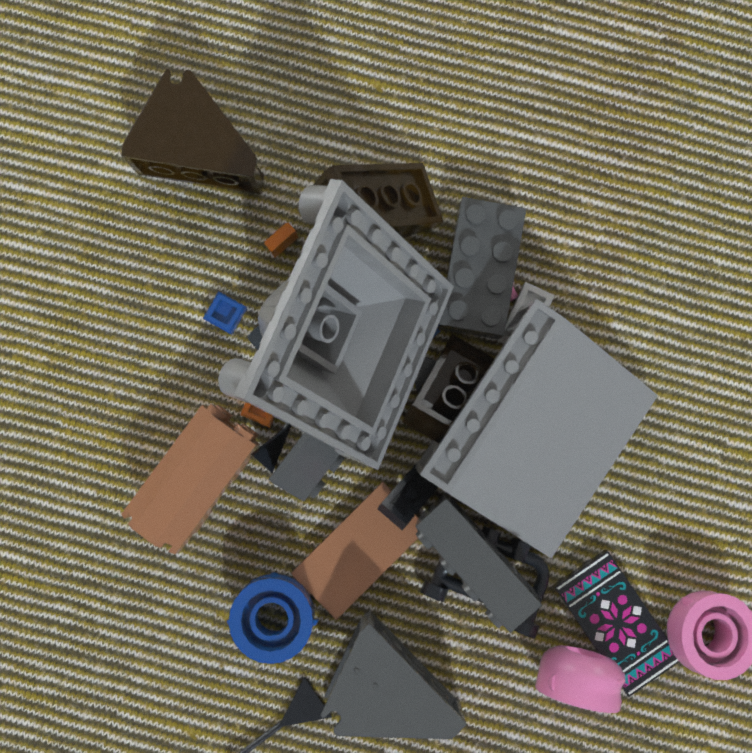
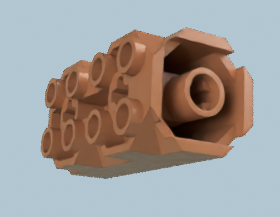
M202 405L121 514L124 519L132 517L128 523L131 529L154 546L162 548L165 543L171 545L172 547L168 552L173 554L180 552L192 535L198 532L212 513V508L232 481L237 479L251 460L250 454L259 446V443L255 440L259 434L245 424H234L230 421L233 415L219 405Z

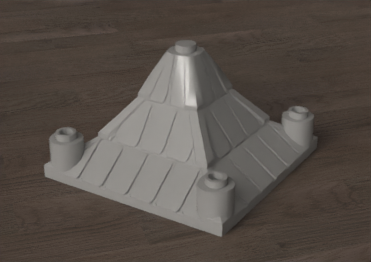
M330 179L328 186L309 185L304 188L300 195V215L304 221L314 224V227L310 230L301 250V256L297 259L290 277L266 299L260 308L258 323L262 339L259 350L256 351L252 362L238 358L230 359L220 370L218 382L220 390L224 395L249 403L333 447L339 455L378 470L454 286L343 180Z

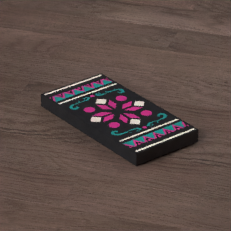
M603 550L552 585L596 651L601 655L611 658L622 668L626 680L622 689L628 697L680 662L669 647L667 637L607 550Z

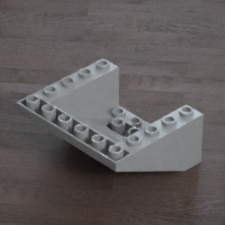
M535 299L520 307L505 330L504 334L509 337L439 444L432 440L415 468L422 477L552 558L658 395L566 318Z

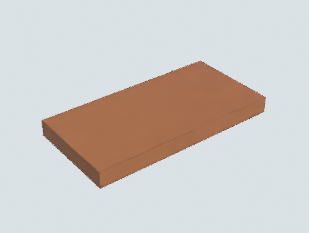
M383 481L291 572L295 579L304 586L335 620L418 539L416 536L418 531L415 527L417 515L401 530L377 509L392 491Z

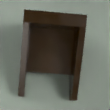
M166 69L124 140L121 156L138 175L262 194L264 174L257 166L258 159L193 72L185 70L181 82L173 84L170 81L171 72L169 69Z
M423 163L332 165L313 184L328 186L330 179L343 180L402 238L430 230L444 222Z

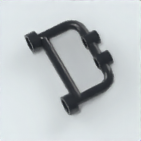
M483 526L482 532L503 555L534 567L537 577L533 588L542 603L550 577L548 565L543 558L530 552L531 545L513 538L510 544L499 539L501 536L500 532ZM440 562L437 564L432 580L425 579L420 593L440 602L445 601L449 590L469 597L462 588L464 584L462 580L448 575V572ZM539 609L514 631L536 639L540 626L534 622Z

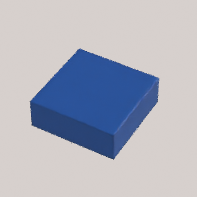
M218 291L203 319L232 335L247 307Z

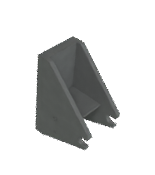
M369 609L360 618L325 692V698H328L321 712V717L325 718L332 711H336L341 716L339 722L334 726V734L336 736L453 739L467 725L460 702Z

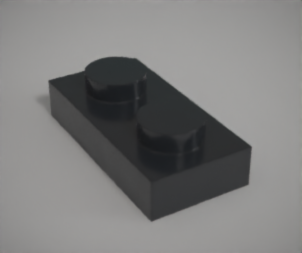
M417 463L377 508L401 530L409 524L438 488V486L418 473L415 468Z

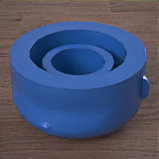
M272 572L271 574L253 579L242 589L232 604L229 620H226L229 625L234 643L243 654L260 663L274 664L289 660L298 654L308 642L313 626L317 625L319 619L315 618L313 602L304 586L291 577ZM267 603L279 604L287 612L288 624L278 631L267 629L258 619L259 608Z

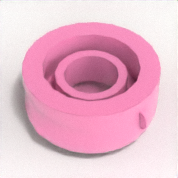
M705 590L690 593L681 598L669 614L667 622L669 647L681 664L695 673L714 680L736 678L752 665V611L738 598L724 593ZM713 620L715 634L710 644L705 646L702 640V631L706 623Z
M559 645L551 647L543 653L535 687L542 694L575 707L596 712L617 713L621 709V689L626 680L622 668L611 658L586 649Z

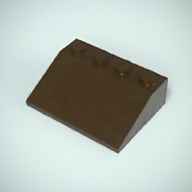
M452 334L402 422L439 443L495 358Z

